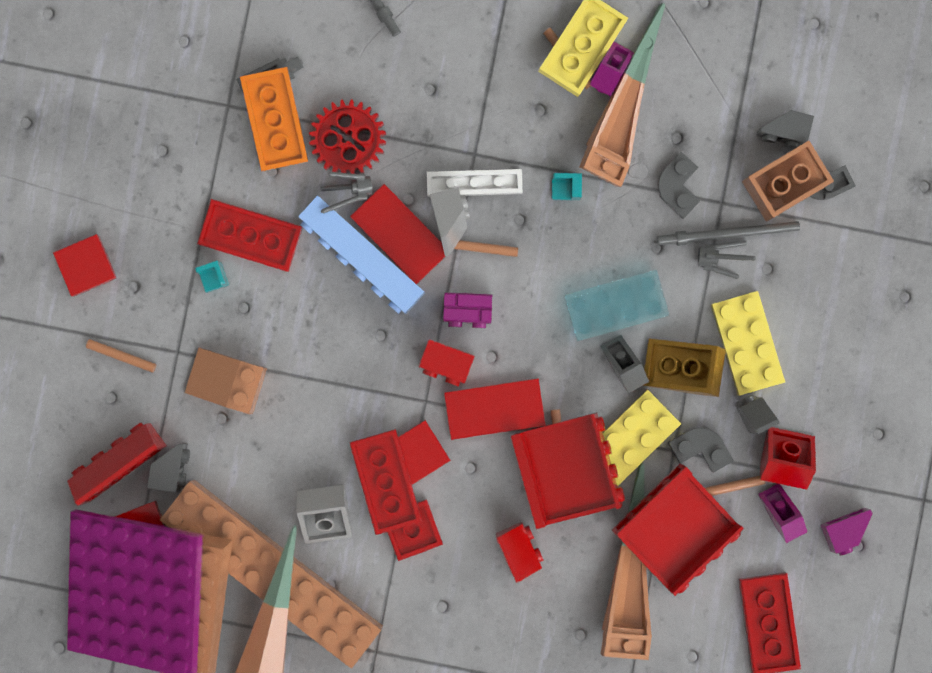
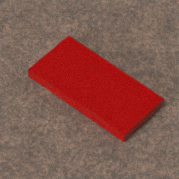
M385 184L350 216L416 285L446 257L442 242Z
M211 199L197 244L289 272L303 227Z
M539 378L444 393L451 440L546 426Z
M396 429L349 442L375 535L422 522Z
M788 573L740 578L739 586L752 673H777L801 669Z

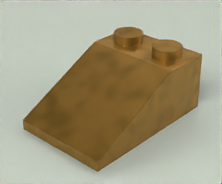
M649 338L644 368L649 382L642 386L719 397L726 350L714 345Z

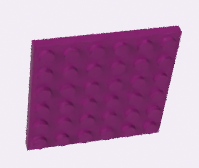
M78 509L70 511L67 650L160 673H197L203 534Z

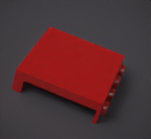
M597 412L511 435L536 529L614 508L620 509L623 506L622 502L625 501L623 489L617 486L615 479L618 478L617 467L615 463L611 464L609 457L612 454L610 442L604 439L602 432L606 430L602 416L598 417Z
M681 463L612 529L613 533L674 596L678 593H683L695 576L698 577L706 570V565L712 560L719 558L724 551L723 549L729 543L735 542L740 537V532L744 529L692 475L693 473Z

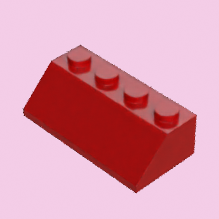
M141 422L130 430L131 435L125 439L123 437L116 439L110 444L112 448L109 451L97 453L91 458V464L87 467L81 465L71 473L73 477L67 480L77 506L90 503L167 447L151 423L143 425Z

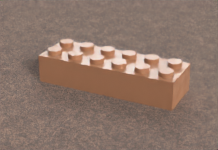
M203 534L197 673H216L232 540Z

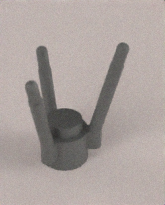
M330 171L328 173L329 176L355 180H351L350 184L323 186L320 188L321 191L351 189L352 195L357 194V196L323 208L321 213L324 214L360 200H367V195H372L370 176H365L364 173L352 174Z
M747 241L714 245L705 244V247H699L698 266H703V270L713 271L738 279V274L715 267L713 264L718 265L719 259L754 261L756 257L719 254V250H716L747 245Z

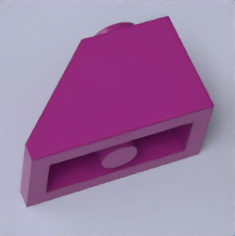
M613 42L596 71L590 86L600 93L611 96L634 52Z
M776 484L758 494L775 528L786 543L807 533L803 515L780 484Z
M862 508L820 524L831 552L839 553L842 556L853 552V547L859 546L873 515L871 509Z

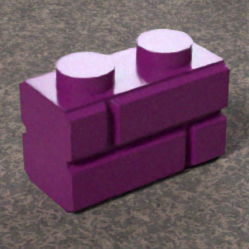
M444 293L443 322H448V327H462L463 323H472V328H486V324H491L493 294Z

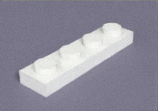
M522 169L427 172V197H430V194L457 187L459 188L460 196L522 194Z

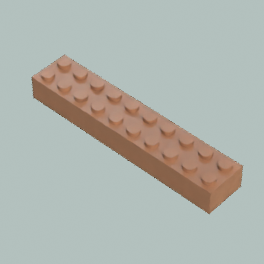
M196 480L189 481L161 517L160 521L169 528L232 540L228 574L264 601L284 548ZM294 557L288 620L352 669L380 633L383 625Z

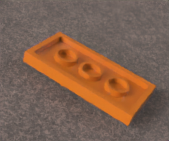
M288 67L241 76L240 80L261 171L308 162Z

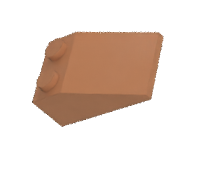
M810 141L805 142L742 181L766 222L834 182Z
M198 348L184 393L243 413L253 414L267 368Z

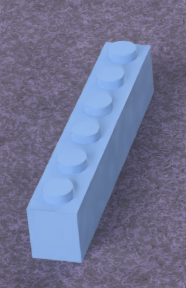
M317 195L298 216L303 221L300 225L309 234L313 231L318 234L320 238L317 241L327 250L332 247L338 253L335 257L345 266L350 263L355 268L353 273L361 281L364 282L366 279L373 284L370 289L380 298L385 295L391 300L388 305L398 314L401 311L407 314L425 292L337 212L333 210L324 214L321 213V210L329 207V205Z

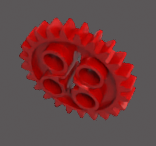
M342 99L339 107L332 102V110L330 111L323 107L325 115H316L320 122H312L311 125L316 131L309 132V135L315 138V140L309 142L310 146L317 147L312 151V154L320 155L316 160L318 164L325 161L324 169L328 170L330 167H333L332 172L341 170L343 173L350 171V173L355 174V170H359L360 173H364L363 167L365 166L372 170L370 162L379 163L376 154H384V151L379 146L386 145V141L380 139V137L386 135V131L379 130L384 126L383 121L375 122L379 117L378 113L370 115L372 111L370 106L363 110V102H360L356 107L353 99L350 100L349 106L345 105ZM349 117L352 119V122L348 127H342L339 125L340 119ZM334 125L346 136L352 134L353 141L364 147L365 151H360L350 141L344 143L342 135L330 127ZM368 131L371 133V137L367 141H360L358 139L359 133ZM328 136L337 137V143L334 146H327L325 144ZM347 150H355L357 152L356 157L351 161L344 158Z

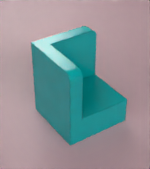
M553 173V200H581L582 173Z
M214 261L195 268L196 273L200 275L206 293L229 286L221 262Z

